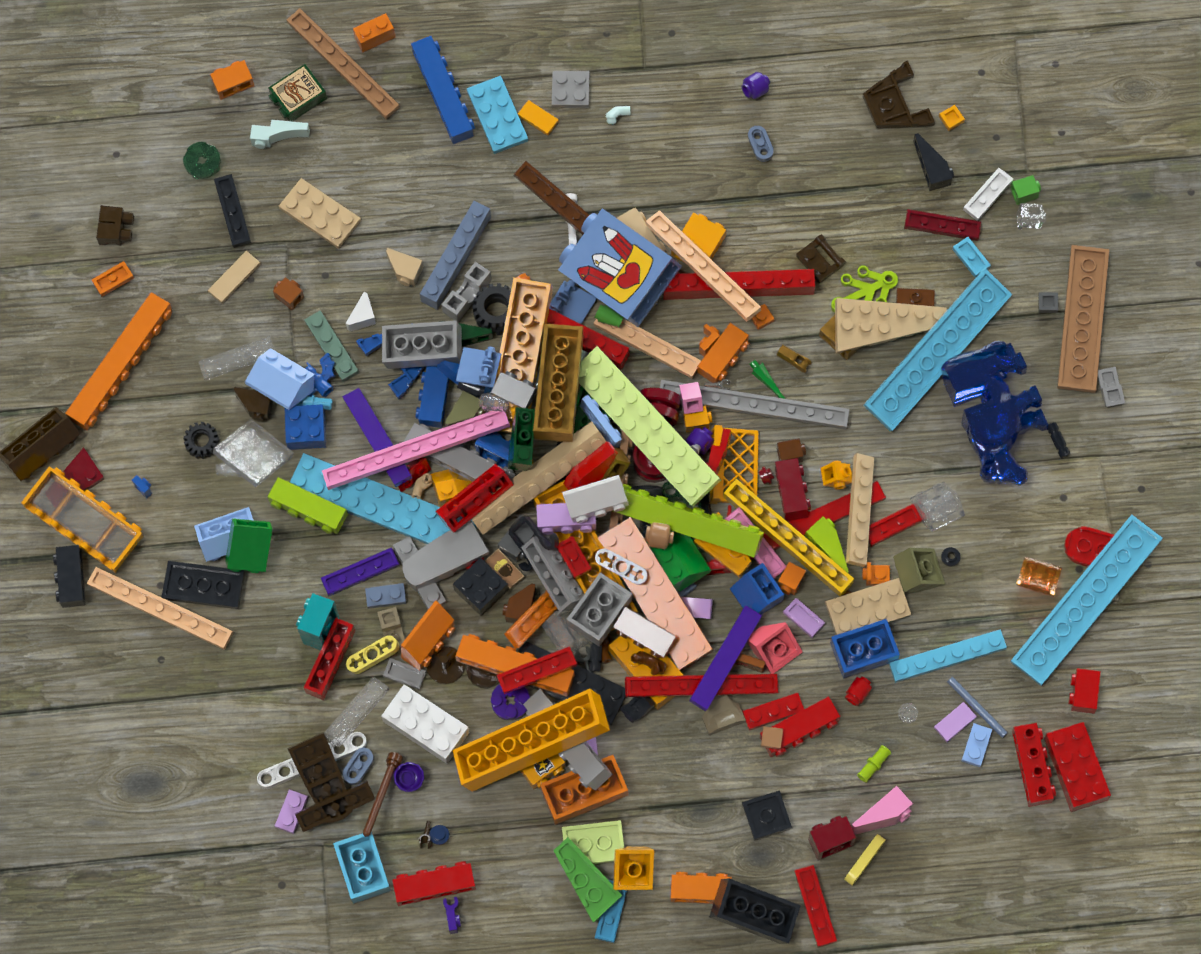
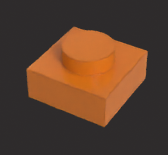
M765 304L761 305V311L751 318L757 330L774 322V317Z

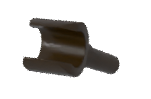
M431 821L426 822L425 832L419 837L420 848H422L424 843H427L428 849L431 848V838L429 836Z

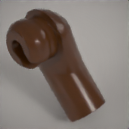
M610 634L607 635L601 644V660L603 664H607L612 660L608 653L609 644L613 641Z

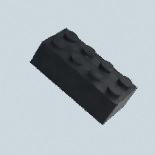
M727 878L720 881L709 918L779 944H789L801 905Z

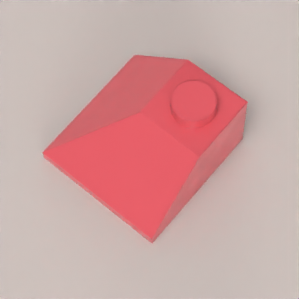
M786 622L761 626L747 640L758 659L765 661V667L770 674H774L802 653Z

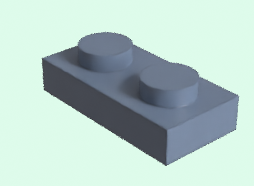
M404 583L365 588L368 609L406 604Z

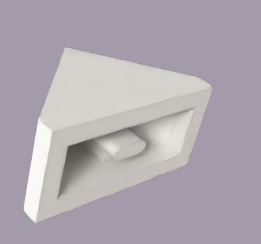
M365 292L346 322V327L349 331L376 324L368 294Z

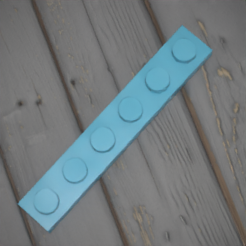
M1000 629L890 662L889 666L896 683L1006 650L1007 646Z

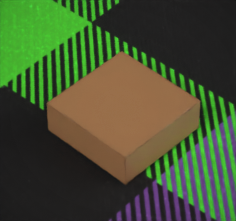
M763 726L761 747L781 749L783 729Z

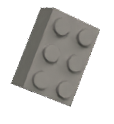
M599 573L566 619L567 626L600 647L624 608L628 607L633 600L632 593L607 576Z

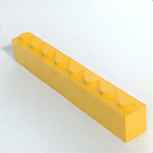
M735 479L724 492V499L736 509L740 507L751 522L838 596H843L854 583L852 576L739 480Z

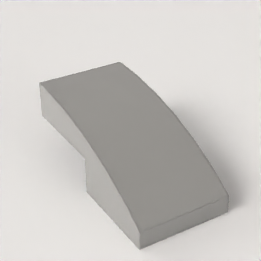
M1116 367L1098 370L1097 379L1105 406L1124 404L1122 386L1119 384Z

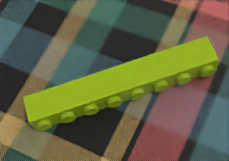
M623 484L629 505L625 506L624 510L616 513L650 524L653 522L668 524L672 531L751 557H755L758 554L764 532L759 531L760 528L752 525L748 527L743 526L740 521L730 519V521L724 520L723 516L712 513V515L704 513L703 509L697 507L691 509L686 507L685 503L678 501L672 503L664 496L657 495V497L649 495L648 491L641 489L635 491L631 489V486Z

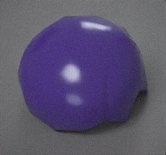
M406 762L398 766L394 772L396 786L405 792L416 791L422 786L424 781L423 770L418 764L413 762Z

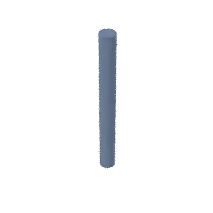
M953 677L947 681L1002 738L1007 735L1008 732Z

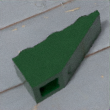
M515 408L508 453V469L527 471L532 466L535 409Z

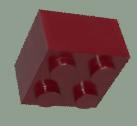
M837 816L830 820L831 823L824 826L820 823L812 827L808 840L817 861L854 846L856 836L847 816L843 818Z

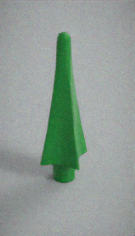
M753 360L749 364L753 368L751 374L764 383L778 398L785 399L763 362L759 365L756 360Z

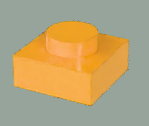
M955 105L939 113V118L948 131L965 121V118Z

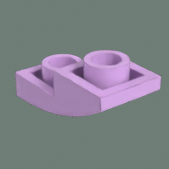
M681 597L694 618L711 619L712 599Z

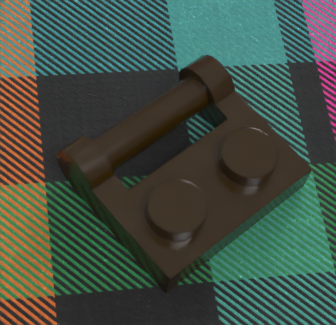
M822 234L796 253V257L807 269H814L815 279L819 284L846 263L825 241L826 238ZM818 246L834 261L832 266L816 249Z

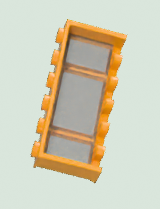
M49 466L21 504L116 573L138 542L144 537L141 533L142 529L135 523L130 525L126 522L127 518L121 513L117 512L115 514L110 510L111 506L106 502H98L94 499L96 496L86 489L84 492L79 488L80 484L74 479H66L64 477L65 473L57 467L53 469Z

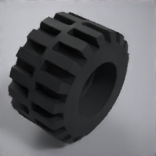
M497 283V286L489 284V288L484 286L482 292H477V298L474 297L473 313L478 327L491 329L492 335L493 332H496V335H501L500 332H504L507 311L503 315L492 316L486 312V309L493 303H502L508 307L511 294L509 286L505 285L502 287L500 283Z

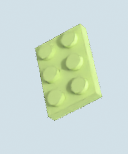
M621 820L562 827L563 841L569 837L593 864L614 862L615 849L624 848Z

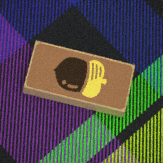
M499 549L485 560L508 583L509 590L524 579V575Z

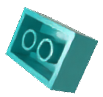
M312 593L311 598H307L305 601V612L303 616H299L296 626L298 627L297 629L303 644L321 650L335 618L339 619V614L333 600Z

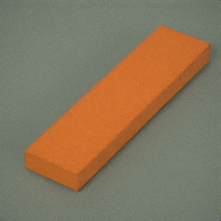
M547 590L504 633L515 649L520 648L557 609Z

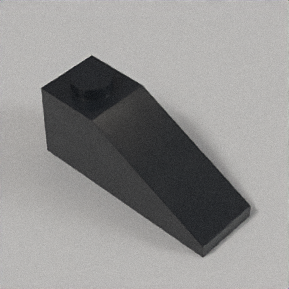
M919 133L915 134L913 142L929 191L951 186L952 179L954 178L952 167L949 168L947 161Z

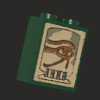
M306 64L268 87L270 101L274 105L277 104L284 119L287 117L291 122L327 99L326 91Z

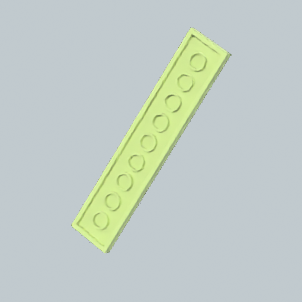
M598 346L581 361L579 384L690 505L694 507L721 479Z

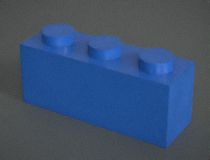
M427 366L426 372H422L421 383H424L423 390L420 389L418 400L421 401L420 408L417 407L416 419L419 420V425L424 424L429 427L442 428L450 379L434 366Z

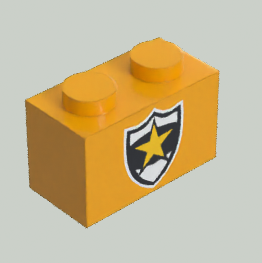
M556 754L522 769L520 772L533 789L537 787L540 789L541 783L548 781L553 775L555 777L559 776L564 772L563 768L566 766L564 760L559 754Z

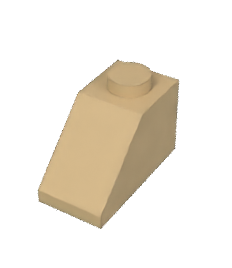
M387 248V258L399 283L404 286L411 285L415 287L423 269L422 260Z

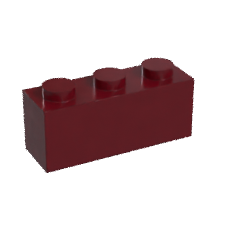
M798 458L776 461L775 474L785 520L808 518V510H811L810 499H806L805 493H808L807 484L802 482L801 476H804L803 465H799Z

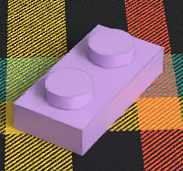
M289 790L275 828L294 834L298 825L295 813L304 809L308 796Z

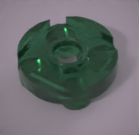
M196 142L187 148V152L183 156V164L188 174L194 179L209 178L220 170L221 158L215 146H211L206 142ZM200 157H203V159L207 158L203 164L197 162Z

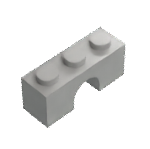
M475 262L464 275L461 287L456 292L452 290L441 304L443 313L454 321L459 322L472 306L474 297L477 298V292H482V288L490 283L491 272Z

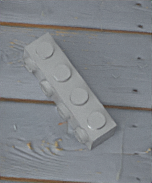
M543 535V536L546 537V538L548 539V541L551 543V540L549 539V535ZM537 536L532 537L521 547L559 612L574 609L584 595L582 589L574 580L556 548L547 550L540 544Z

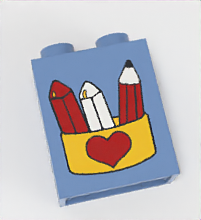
M602 208L598 215L592 213L586 218L581 228L584 234L576 245L570 244L563 250L559 258V262L562 265L558 270L636 327H639L682 265Z

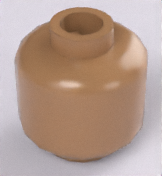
M653 522L651 526H647L645 541L648 542L649 547L666 549L668 543H673L674 532H670L671 528L668 524Z

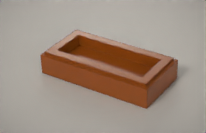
M742 653L739 654L734 663L763 673L765 668V661Z

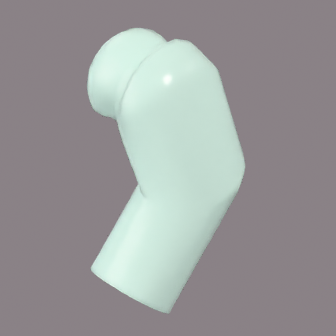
M630 106L612 108L606 114L607 123L615 124L618 116L630 115Z

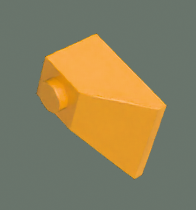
M649 847L615 849L613 889L653 890L654 850Z

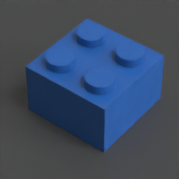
M323 404L294 406L290 410L285 408V433L288 450L326 448L325 410Z

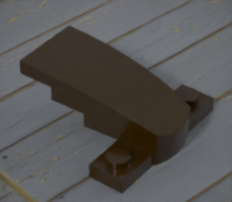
M324 732L287 748L315 803L295 813L303 832L325 822L340 821L347 817L353 809L375 800L368 781H364L346 790Z

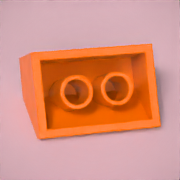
M436 600L401 644V659L418 670L427 667L431 663V656L435 651L438 653L441 650L445 638H449L455 631L454 619Z

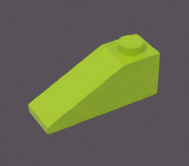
M822 517L806 531L805 536L848 573L839 537L835 530L836 526L829 518L825 519Z

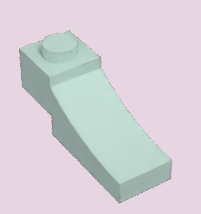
M271 120V126L252 125L250 140L252 146L264 149L265 147H271L272 143L283 139L309 137L310 129L308 123Z

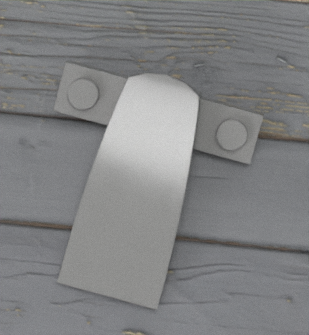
M471 520L453 533L450 530L420 550H417L410 536L393 544V549L403 565V573L407 583L418 592L427 610L435 600L441 606L446 604V600L436 582L453 576L454 572L470 566L471 562L489 554Z

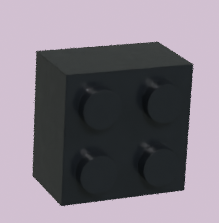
M481 557L453 583L454 591L480 616L509 590L508 583Z

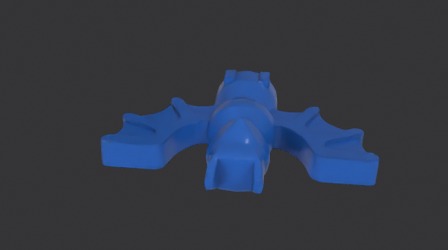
M326 353L320 359L322 366L321 374L317 373L316 369L307 362L308 366L305 369L314 374V390L308 395L310 397L316 391L322 397H327L333 391V386L328 380L335 377L333 367L336 363L331 360L329 353Z

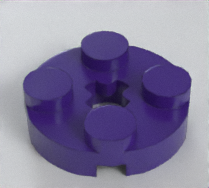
M499 684L492 692L491 705L494 713L503 720H517L522 718L528 711L523 704L530 697L525 687L504 695ZM514 697L515 704L510 703L507 705L506 698Z

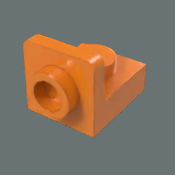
M707 324L703 326L704 334L707 336L699 343V353L703 357H705L720 337V332L714 326L710 327Z
M867 562L866 568L862 569V579L866 580V586H875L890 581V565H871V562Z

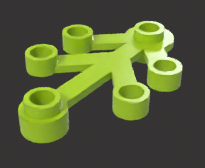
M860 266L857 275L860 278L867 277L877 282L873 284L853 279L850 274H843L841 277V284L843 286H852L860 289L843 299L858 300L865 296V301H872L875 291L882 288L880 297L876 301L887 302L889 290L896 287L898 283V277L894 272L885 271L880 274L870 271L866 266ZM860 270H865L867 273L861 274ZM890 277L892 281L888 282L885 278ZM848 278L850 281L844 282L843 279ZM836 297V298H834V299L832 300V302H831V309H832V311H833L834 313H835V300H836L837 298H841V297Z

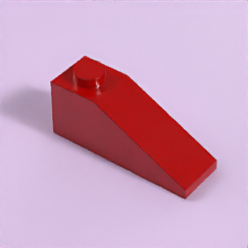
M605 442L573 467L563 484L568 490L600 481L618 452L610 442Z

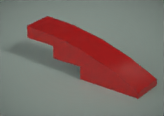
M723 428L720 446L712 445L709 462L706 463L716 475H718L727 454L732 436L730 429Z

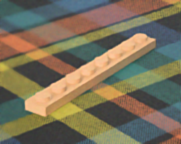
M660 210L645 221L646 226L746 322L761 311V307Z
M95 567L87 582L88 586L225 650L233 635V631L98 567Z

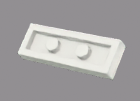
M998 168L964 206L963 210L978 221L1013 182V178Z

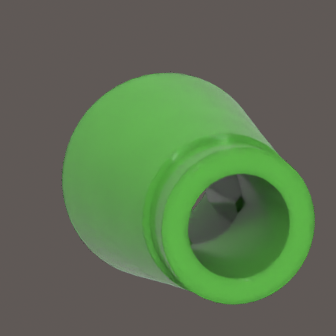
M600 304L594 318L598 319L597 322L619 328L624 317L607 305Z

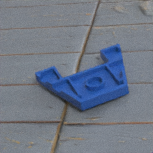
M375 334L366 339H358L356 343L363 353L368 356L382 346V334ZM426 366L400 368L403 375L388 384L398 400L405 394Z

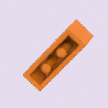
M730 323L697 366V373L715 385L719 380L722 382L728 373L727 369L730 366L733 367L738 361L739 357L737 356L741 351L745 352L750 344L748 342L749 335Z
M676 872V875H672L671 902L713 904L721 879H732V877L722 873L716 874V876H708L707 873H696V876L688 875L687 872Z

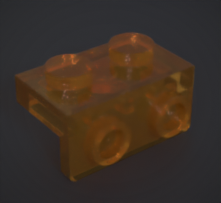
M1025 557L1016 585L1054 597L1062 567Z

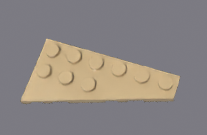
M837 298L835 300L836 354L847 350H855L863 346H872L896 340L905 336H913V334L928 332L947 311V308Z

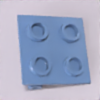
M564 281L551 301L549 308L582 324L597 298L574 286V281Z
M491 346L485 351L463 347L456 382L493 388L501 353H496L495 348Z

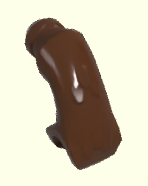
M643 651L634 653L631 656L633 663L648 666L651 669L652 675L664 674L666 669L664 661Z

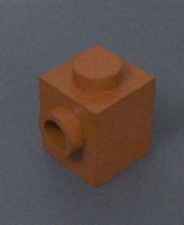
M285 277L274 286L273 293L275 298L290 310H293L304 298L300 285L294 280L290 281Z

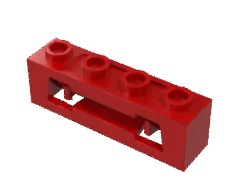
M494 464L435 512L445 526L454 533L514 484L505 471ZM497 486L501 487L498 491L495 490ZM460 516L463 517L459 522L456 521Z

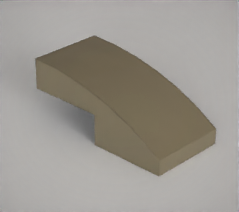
M396 607L378 611L384 637L393 636L399 642V649H401V644L405 639ZM389 641L387 648L391 649L393 643Z

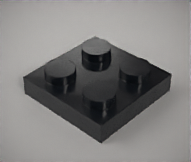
M780 790L742 802L754 841L792 829Z

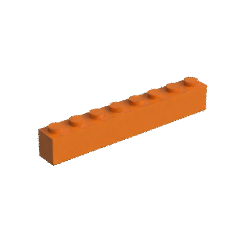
M152 292L149 294L66 411V416L73 423L86 431L89 427L94 426L99 413L106 409L108 400L111 396L116 395L120 383L128 378L132 366L137 365L142 352L149 348L151 339L161 331L163 322L171 317L172 308L169 302Z

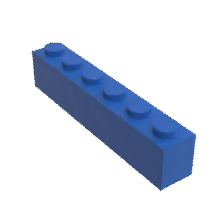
M432 36L411 43L413 55L452 143L456 144L474 137V123L466 115L468 110L465 103L461 104L460 91L458 87L454 88L453 75L451 72H447L445 68L448 65L445 57H441L439 54L441 49L438 42L434 41Z

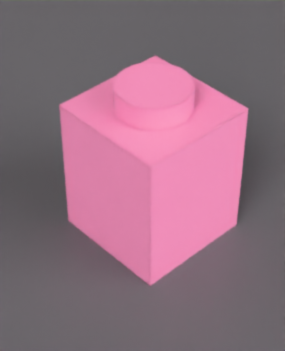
M699 383L679 385L684 414L703 411Z

